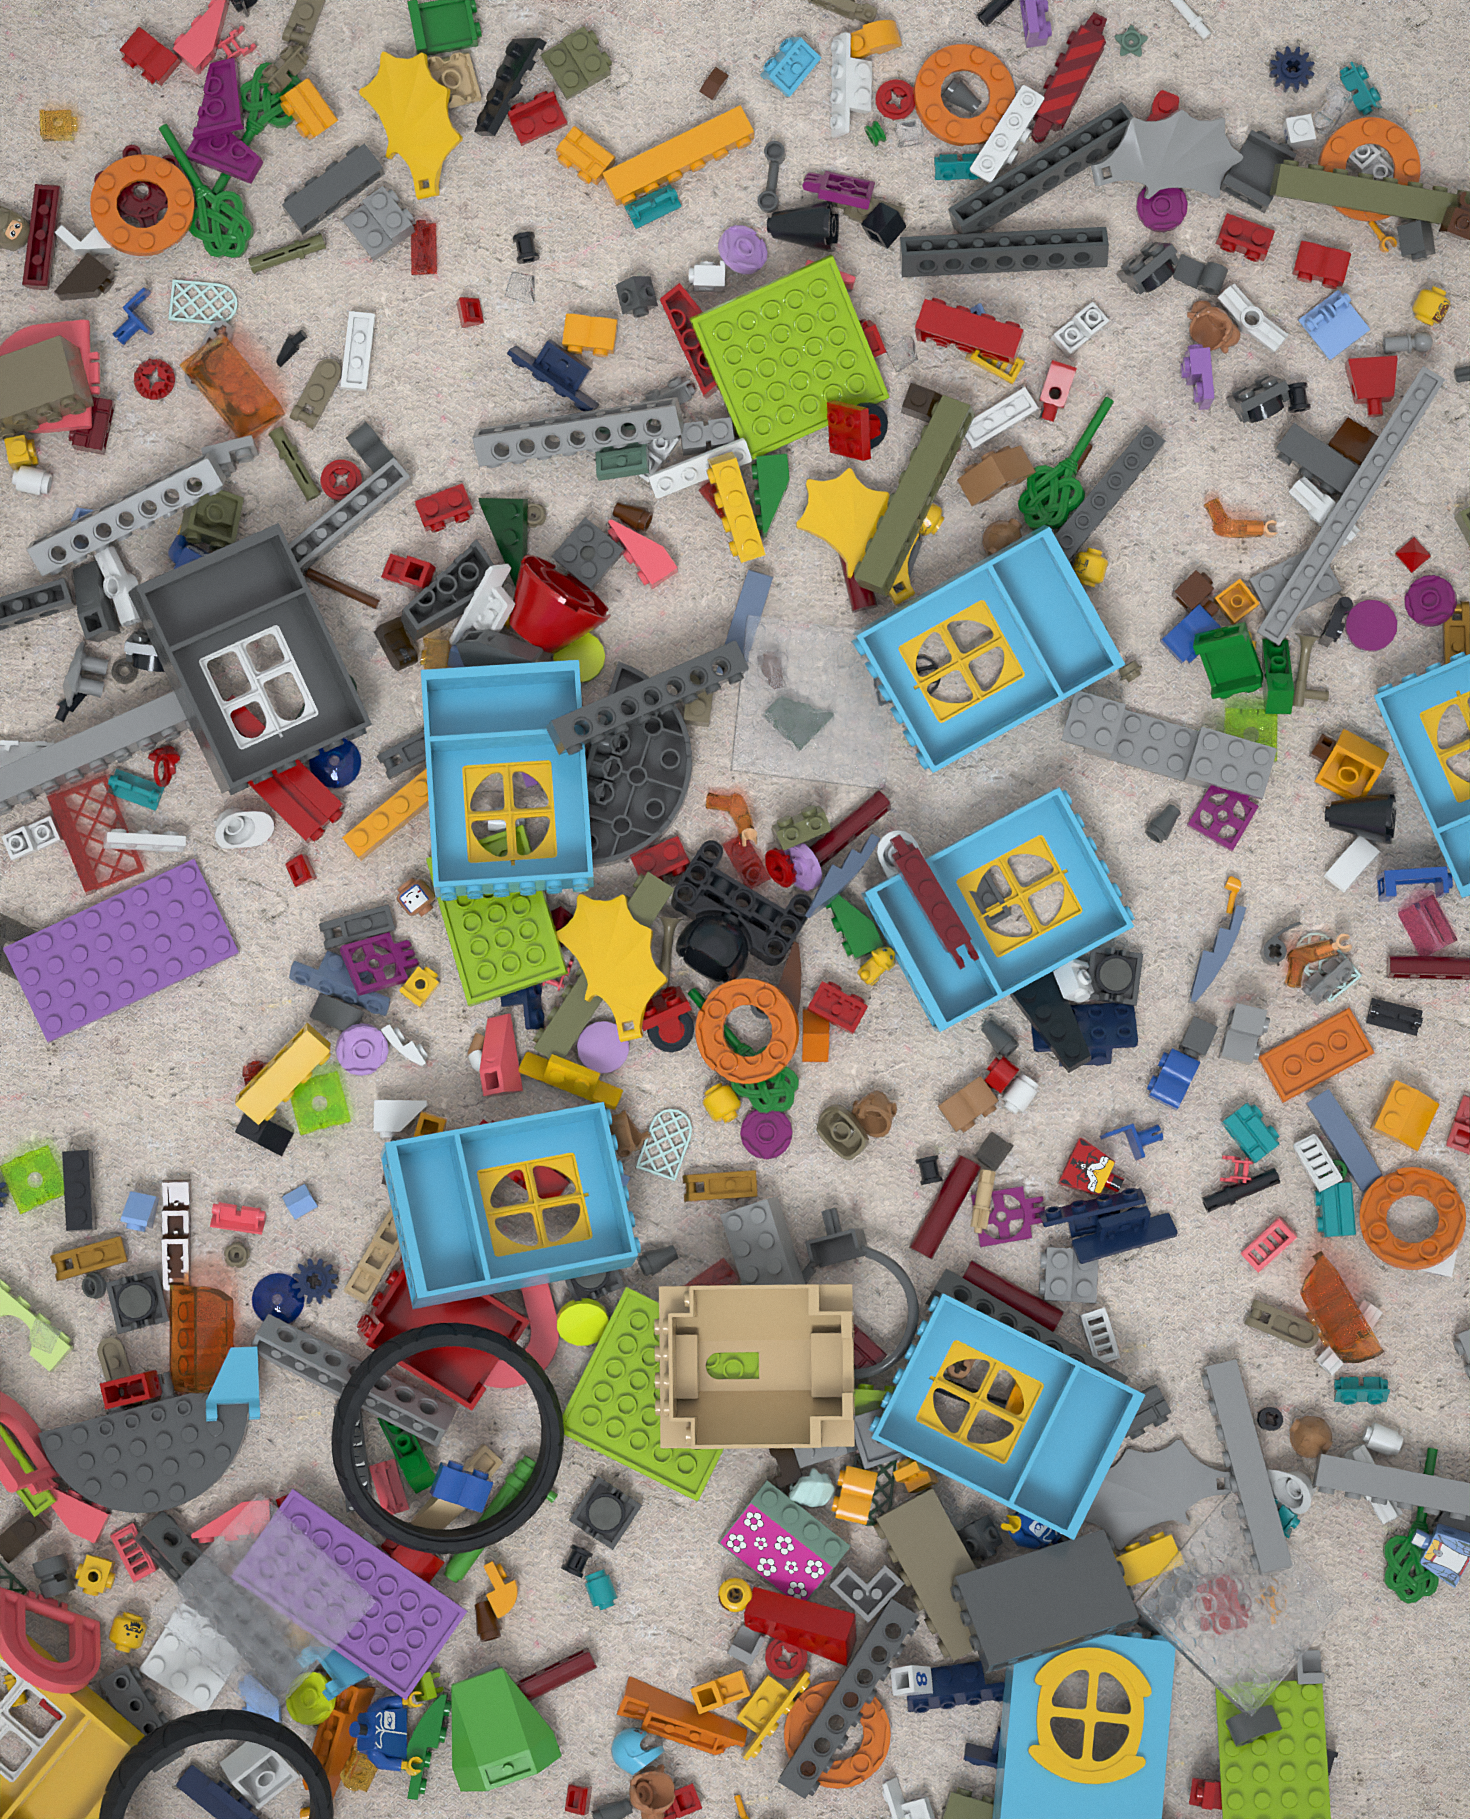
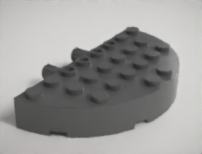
M618 661L608 696L648 679L649 676L630 665ZM644 695L645 702L649 705H654V699L649 695ZM621 705V711L626 715H631V709L626 705ZM676 705L674 710L664 715H661L660 711L651 715L652 719L646 723L638 725L637 722L628 725L630 729L621 734L609 733L605 735L606 739L596 745H592L591 742L587 743L591 747L586 762L593 868L624 862L647 850L669 830L683 808L691 782L692 751L686 724ZM601 715L599 722L602 725H608L607 718Z
M171 1371L163 1373L165 1384L162 1373L158 1374L162 1395L158 1402L128 1410L123 1405L110 1408L105 1416L40 1432L38 1435L45 1454L55 1471L70 1487L88 1500L123 1512H158L180 1506L197 1498L216 1484L228 1471L242 1448L249 1423L248 1404L217 1405V1421L206 1422V1400L212 1388L179 1396L175 1394Z

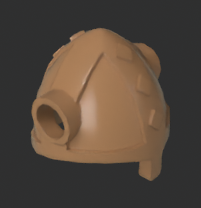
M1011 518L1009 521L999 520L990 524L982 536V545L987 555L990 556L1022 538L1020 531L1022 524L1014 518Z
M874 1090L860 1100H855L851 1113L857 1118L867 1135L879 1138L889 1133L893 1117L897 1113V1105L890 1102L883 1092Z
M625 1109L621 1111L622 1113L613 1115L612 1125H609L611 1135L615 1134L618 1150L615 1151L619 1157H627L633 1151L640 1150L644 1140L651 1137L648 1131L640 1133Z
M1305 1416L1300 1419L1297 1418L1289 1430L1290 1443L1300 1457L1317 1458L1318 1454H1326L1333 1444L1331 1429L1326 1421L1320 1417Z

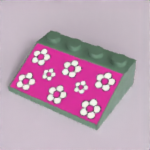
M768 1480L764 1482L718 1542L783 1595L806 1601L810 1599L851 1547L796 1502L791 1501L787 1495Z

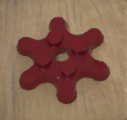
M128 145L122 152L123 158L132 155H142L140 148L136 145ZM173 155L162 157L177 168L179 167V163ZM100 171V172H98V173L96 174V176H95V178H94V182H96V180L98 179L99 175H100L103 171ZM137 181L125 187L117 199V210L123 220L128 217L136 218L140 223V228L156 225L158 223V213L164 208H168V200L164 191L158 185L148 181ZM138 186H146L149 189L148 194L143 199L136 197L134 194Z

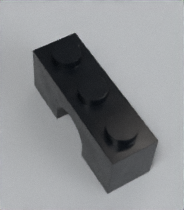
M93 1151L62 1152L66 1231L97 1230L96 1207L92 1197V1178H94Z

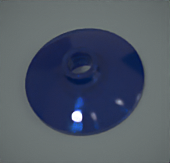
M345 738L342 739L344 744L327 752H324L323 748L319 749L320 755L309 759L311 773L325 787H345L352 783L360 772V753L357 747ZM332 757H338V765H331L330 759Z
M282 1273L270 1274L261 1279L255 1286L252 1294V1306L256 1315L263 1322L268 1314L287 1324L296 1320L301 1314L305 1303V1296L302 1298L297 1297L301 1289L292 1288V1285L298 1283V1281ZM276 1294L282 1296V1302L278 1305L273 1303V1297Z

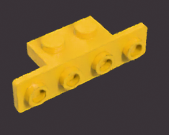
M526 1052L518 1069L519 1073L594 1103L604 1102L605 1107L612 1110L616 1109L623 1093L622 1089L600 1081L601 1073L554 1054L548 1060Z
M806 1669L800 1673L789 1690L767 1674L737 1714L736 1719L756 1733L741 1754L746 1761L750 1757L755 1758L763 1747L761 1744L762 1740L766 1735L770 1737L779 1726V1723L776 1721L782 1713L785 1715L789 1713L795 1704L793 1698L798 1691L803 1693L810 1684L811 1680L808 1678L811 1674Z

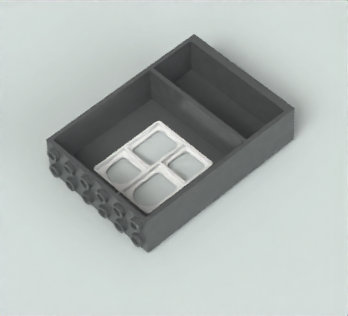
M279 523L141 583L128 592L222 794L229 791L230 795L242 791L250 787L248 782L251 780L254 785L273 776L271 771L275 769L278 774L297 765L295 762L297 759H300L301 763L320 755L319 749L323 748L324 752L344 744L342 739L345 737L348 742L367 733L365 728L372 725ZM272 634L275 636L284 655V661L267 670L258 672L255 670L246 651V645L263 636ZM232 651L236 653L251 685V690L230 701H224L211 677L207 663L216 657ZM286 672H290L293 675L305 703L302 715L292 721L283 720L278 717L263 687L266 681ZM255 701L260 704L265 715L266 727L260 736L245 738L236 730L230 713Z

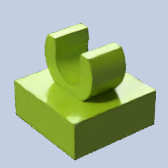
M431 1671L424 1673L413 1689L414 1692L419 1691L422 1693L415 1695L416 1702L436 1698V1693L444 1690L443 1687L435 1688L433 1682L434 1678L440 1677V1673H431Z

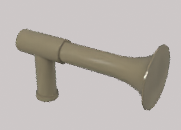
M1295 633L1301 642V654L1295 682L1293 706L1304 707L1305 699L1327 702L1329 699L1328 690L1306 689L1311 650L1315 641L1322 637Z
M657 916L661 919L664 928L659 970L668 978V982L660 988L665 989L669 987L674 931L677 924L684 919Z

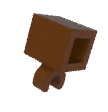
M1461 191L1458 194V207H1447L1438 232L1459 240H1470V203L1467 204L1465 202L1467 192Z
M1195 570L1172 594V597L1188 613L1192 612L1199 604L1211 617L1219 610L1207 598L1214 590V587L1212 586L1213 581L1204 572L1200 574Z

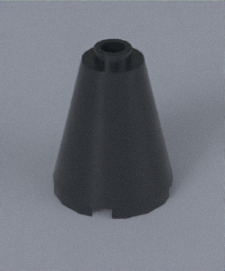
M826 200L773 212L771 218L767 219V232L771 233L774 239L834 252L836 248L832 244L838 243L839 214H834L833 207H837V203Z
M1388 792L1331 801V805L1325 807V822H1329L1330 828L1380 843L1392 844L1396 822V810L1393 808V802H1396V793Z

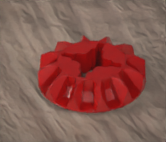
M898 79L889 80L883 83L876 93V106L883 117L894 121L905 119L913 113L916 106L913 88L907 82ZM892 92L897 98H903L900 101V109L895 104H888L892 100Z
M148 359L146 362L139 364L136 372H134V385L138 393L144 398L159 400L169 395L173 390L175 374L171 366L161 359ZM157 369L158 377L162 381L155 382L151 389L150 380L144 376H153Z
M335 460L323 469L320 479L321 487L330 498L336 501L342 500L362 484V475L358 467L352 462ZM334 473L340 477L347 475L346 482L349 488L343 485L335 487L337 480Z
M776 847L767 851L765 864L768 874L780 886L790 887L796 882L797 875L790 856L785 855L782 849L778 850Z
M774 1639L768 1645L765 1652V1661L768 1669L780 1678L789 1679L799 1675L807 1664L808 1656L806 1650L778 1639ZM781 1646H784L788 1653H798L790 1658L791 1668L788 1667V1664L786 1665L785 1661L775 1662L776 1659H779L778 1657L782 1656Z

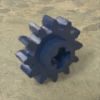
M1286 46L1284 55L1277 51L1275 54L1276 60H1271L1269 64L1274 69L1270 72L1269 77H1277L1274 86L1277 87L1283 84V91L1285 93L1289 87H1293V91L1297 93L1299 84L1307 88L1309 84L1307 79H1312L1315 74L1310 71L1315 63L1313 61H1306L1309 52L1300 55V47L1291 52V49ZM1288 68H1296V71H1287Z
M309 1258L307 1261L308 1267L298 1264V1268L302 1272L300 1274H292L295 1279H298V1283L293 1284L292 1288L301 1289L297 1295L298 1298H302L305 1295L308 1296L307 1304H311L313 1298H316L317 1302L322 1304V1296L325 1295L327 1298H332V1294L329 1292L330 1288L338 1289L336 1284H332V1280L339 1276L337 1274L330 1275L329 1271L333 1268L332 1264L324 1268L323 1259L320 1258L317 1265H314L313 1260ZM319 1274L318 1279L322 1280L321 1286L316 1285V1289H313L312 1283L308 1282L309 1278Z

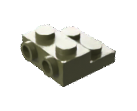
M584 26L563 38L560 44L540 55L566 100L611 75L609 66L612 65L609 56L605 51L600 53L596 46L599 44L595 33L593 30L587 32Z
M196 481L193 486H201L202 482ZM221 490L212 496H209L207 493L199 497V502L184 510L179 534L186 536V541L189 543L200 544L203 542L210 545V550L216 551L236 541L244 498Z
M820 805L807 806L801 810L800 814L793 817L790 815L778 819L777 823L772 825L771 828L774 838L783 851L832 830L826 814Z

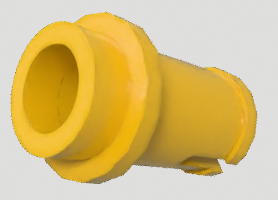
M11 1673L4 1675L5 1681H3V1685L6 1684L8 1692L17 1681ZM25 1691L22 1692L11 1707L28 1703Z

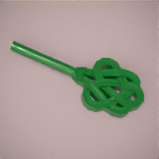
M266 62L260 64L255 70L251 81L241 86L242 109L250 113L245 126L246 131L241 141L248 147L254 136L264 131L268 124L279 129L287 128L294 122L292 115L278 118L285 113L279 104L281 102L279 97L302 82L298 75L293 76L287 71L292 81L280 93L277 92L275 95H272L267 88L269 86L268 83L258 82L264 76L262 74L263 70L272 64ZM263 88L262 101H260L261 89ZM250 92H251V103L247 101V96H248V94H249ZM264 112V114L259 118V113ZM224 173L220 174L212 188L214 194L217 195L223 192L231 176Z
M168 124L160 126L159 131L195 189V201L198 208L195 209L189 232L194 237L203 240L204 248L210 256L218 258L226 256L234 259L242 257L247 251L248 241L254 234V227L245 216V203L242 197L233 191H223L217 195L214 194L213 190L202 183ZM207 200L212 203V209H209ZM227 200L233 201V203H234V205H235V208L232 207L230 204H228V203L225 202V201H227ZM222 211L230 215L233 219L231 220L227 216L223 215ZM198 221H200L201 230L198 228ZM222 225L229 229L227 235H224ZM234 244H237L236 249L232 250Z
M1104 398L1069 457L1059 462L1055 468L1047 465L1037 466L1034 468L1036 473L1027 478V490L1020 496L1018 507L1024 515L1026 524L1032 531L1043 525L1049 526L1051 529L1062 527L1068 519L1069 512L1077 509L1084 501L1085 490L1082 484L1075 479L1078 461L1114 403L1112 399Z
M695 987L688 992V995L701 1010L706 1000ZM724 1024V1037L735 1053L744 1057L755 1056L766 1049L767 1046H764L755 1052L752 1047L741 1043L730 1028ZM787 1066L779 1074L767 1080L774 1084V1089H768L765 1081L757 1083L759 1090H755L753 1083L745 1084L746 1088H743L739 1083L730 1081L734 1092L740 1097L748 1098L753 1108L762 1114H768L772 1111L783 1113L790 1110L794 1104L795 1092L799 1087L798 1077ZM785 1078L789 1079L790 1084L787 1081H785ZM786 1097L785 1102L778 1103L780 1098ZM759 1099H762L765 1104H762Z
M1428 1447L1423 1474L1434 1476L1438 1449ZM1419 1506L1417 1508L1416 1520L1412 1522L1413 1524L1409 1528L1408 1535H1395L1388 1538L1383 1545V1556L1387 1562L1383 1582L1388 1589L1394 1591L1399 1600L1407 1604L1415 1603L1423 1596H1431L1436 1592L1439 1584L1438 1576L1428 1569L1424 1570V1566L1420 1563L1423 1549L1411 1543L1417 1528L1429 1534L1428 1524L1426 1523L1427 1513H1423L1424 1507ZM1401 1544L1393 1555L1395 1545ZM1409 1553L1408 1556L1405 1558L1404 1562L1402 1563V1565L1400 1566V1562L1403 1560L1405 1555ZM1412 1566H1414L1415 1576L1410 1577L1408 1573ZM1410 1588L1413 1593L1408 1595L1404 1590Z

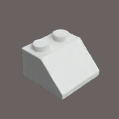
M248 1741L220 1762L231 1784L257 1809H260L300 1777L291 1763L283 1756L267 1747Z

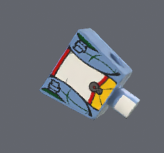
M1437 1524L1431 1535L1417 1528L1411 1543L1423 1549L1420 1556L1421 1565L1455 1588L1470 1562V1533L1443 1524Z

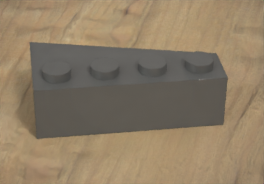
M477 539L402 610L401 622L414 641L464 614V610L474 596L475 590L479 587L486 570L494 565Z

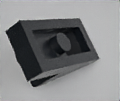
M245 1113L235 1130V1133L281 1157L294 1135L293 1132L270 1120L266 1121L264 1119L258 1125Z

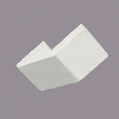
M62 225L55 231L57 238L77 256H85L87 253L90 255L114 254L117 251L103 239L95 227L81 242Z

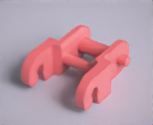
M240 26L239 30L234 29L229 33L230 37L224 41H219L220 44L217 47L218 49L223 48L228 56L227 59L237 58L241 54L245 57L257 48L256 44L253 43L250 48L242 49L234 38L245 30L243 26ZM231 42L237 49L234 53L227 46Z
M570 959L567 967L568 974L561 976L560 982L551 979L543 982L542 986H545L547 983L558 987L557 991H560L561 987L564 988L565 984H562L564 977H569L574 960Z
M1222 1155V1159L1232 1160L1235 1163L1234 1176L1220 1178L1219 1181L1238 1183V1180H1243L1242 1183H1246L1247 1180H1251L1248 1177L1249 1165L1253 1164V1162L1249 1161V1158H1245V1161H1243L1240 1157ZM1239 1164H1244L1242 1176H1238Z

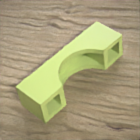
M0 1279V1317L7 1315L16 1316L27 1324L32 1334V1348L29 1355L49 1372H53L74 1348L69 1344L72 1339L61 1330L56 1333L49 1327L52 1322L40 1312L38 1315H35L29 1309L32 1305L20 1295L18 1298L14 1297L9 1292L12 1288Z

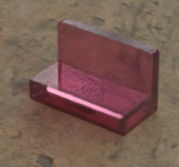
M1433 894L1398 912V916L1420 956H1429L1458 940Z

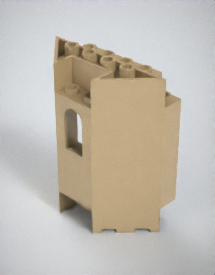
M852 1284L659 1286V1319L654 1320L655 1335H659V1346H655V1362H660V1372L655 1373V1389H660V1399L655 1400V1415L660 1416V1448L854 1447L855 1335ZM759 1352V1379H715L708 1374L706 1362L714 1353Z

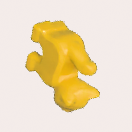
M879 947L871 952L873 957L857 971L861 980L867 985L873 986L880 980L879 977L886 970L889 971L895 966V952L890 947Z

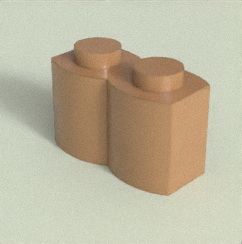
M979 1076L937 1107L955 1132L961 1129L964 1133L976 1124L973 1119L980 1114L985 1118L997 1109L994 1104L999 1100L983 1078Z

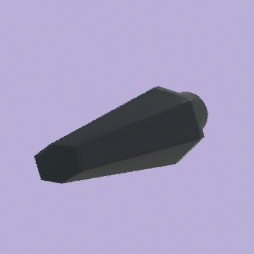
M300 330L294 336L288 334L276 358V363L280 368L299 350V344L308 338L303 330Z
M74 694L70 707L67 706L66 698L56 703L59 709L55 719L64 723L69 711L74 712L87 694Z

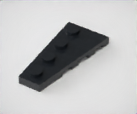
M541 38L512 39L508 44L503 63L497 69L494 85L487 93L484 109L477 118L475 133L481 136H496L511 108L508 102L519 94L523 87L520 82L527 70L531 71L536 61L532 59L538 48L543 51L547 43Z
M1053 971L1010 994V997L1068 1073L1091 1061L1090 1052L1069 1001L1063 998Z

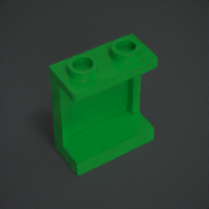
M417 0L407 1L417 55L425 53L429 56L478 46L477 38L482 37L479 22H474L472 13H477L475 0H435L419 4Z
M1245 622L1195 634L1193 648L1195 654H1200L1211 685L1210 694L1212 699H1226L1234 694L1241 692L1251 693L1262 687L1264 674Z

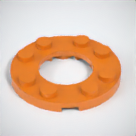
M968 44L947 46L932 54L920 68L913 87L915 109L923 125L938 139L956 146L986 143L1016 96L1012 77L1005 65L991 52ZM969 71L978 75L986 84L989 103L985 111L979 116L970 119L959 118L950 113L944 106L941 98V85L944 79L951 73Z
M1365 117L1355 119L1336 129L1325 142L1318 160V165L1324 166L1323 171L1333 173V168L1346 170V162L1350 154L1357 147L1365 144H1376L1389 153L1394 165L1393 178L1399 179L1398 184L1407 185L1408 181L1419 183L1420 158L1413 140L1397 124L1382 118ZM1332 206L1340 214L1357 221H1378L1391 217Z
M153 155L127 156L109 165L96 180L90 198L93 223L103 239L118 251L134 256L157 255L163 253L165 249L173 246L175 243L178 244L190 229L195 212L194 195L186 176L171 162ZM137 181H148L158 185L164 191L168 200V209L164 218L156 225L148 228H136L127 224L120 217L117 210V199L121 191Z
M741 978L718 986L707 996L708 998L697 1015L695 1036L700 1054L712 1070H715L729 1081L752 1084L776 1076L789 1064L798 1045L799 1023L792 1003L780 989L764 980ZM742 1005L758 1007L768 1016L772 1025L770 1043L762 1053L755 1056L744 1057L735 1053L728 1046L724 1037V1024L727 1016L735 1008Z
M1400 1168L1393 1173L1378 1178L1365 1193L1359 1213L1360 1230L1368 1248L1383 1262L1406 1270L1426 1269L1445 1261L1458 1248L1466 1227L1465 1206L1454 1185L1442 1175L1424 1168ZM1402 1197H1422L1430 1201L1436 1208L1439 1222L1436 1231L1431 1237L1422 1242L1408 1243L1401 1241L1391 1233L1386 1221L1387 1212L1391 1205Z
M839 1680L818 1683L808 1688L795 1700L794 1706L787 1714L784 1726V1742L790 1759ZM847 1692L843 1696V1703L846 1706H854L858 1701V1696L854 1692ZM876 1697L873 1698L870 1704L865 1702L860 1710L863 1713L860 1719L863 1726V1740L860 1748L853 1756L845 1760H835L827 1774L822 1771L817 1779L821 1783L820 1786L840 1789L858 1785L872 1776L884 1762L889 1750L891 1732L887 1714ZM804 1761L800 1766V1771L804 1775H811L815 1771V1764L811 1761Z

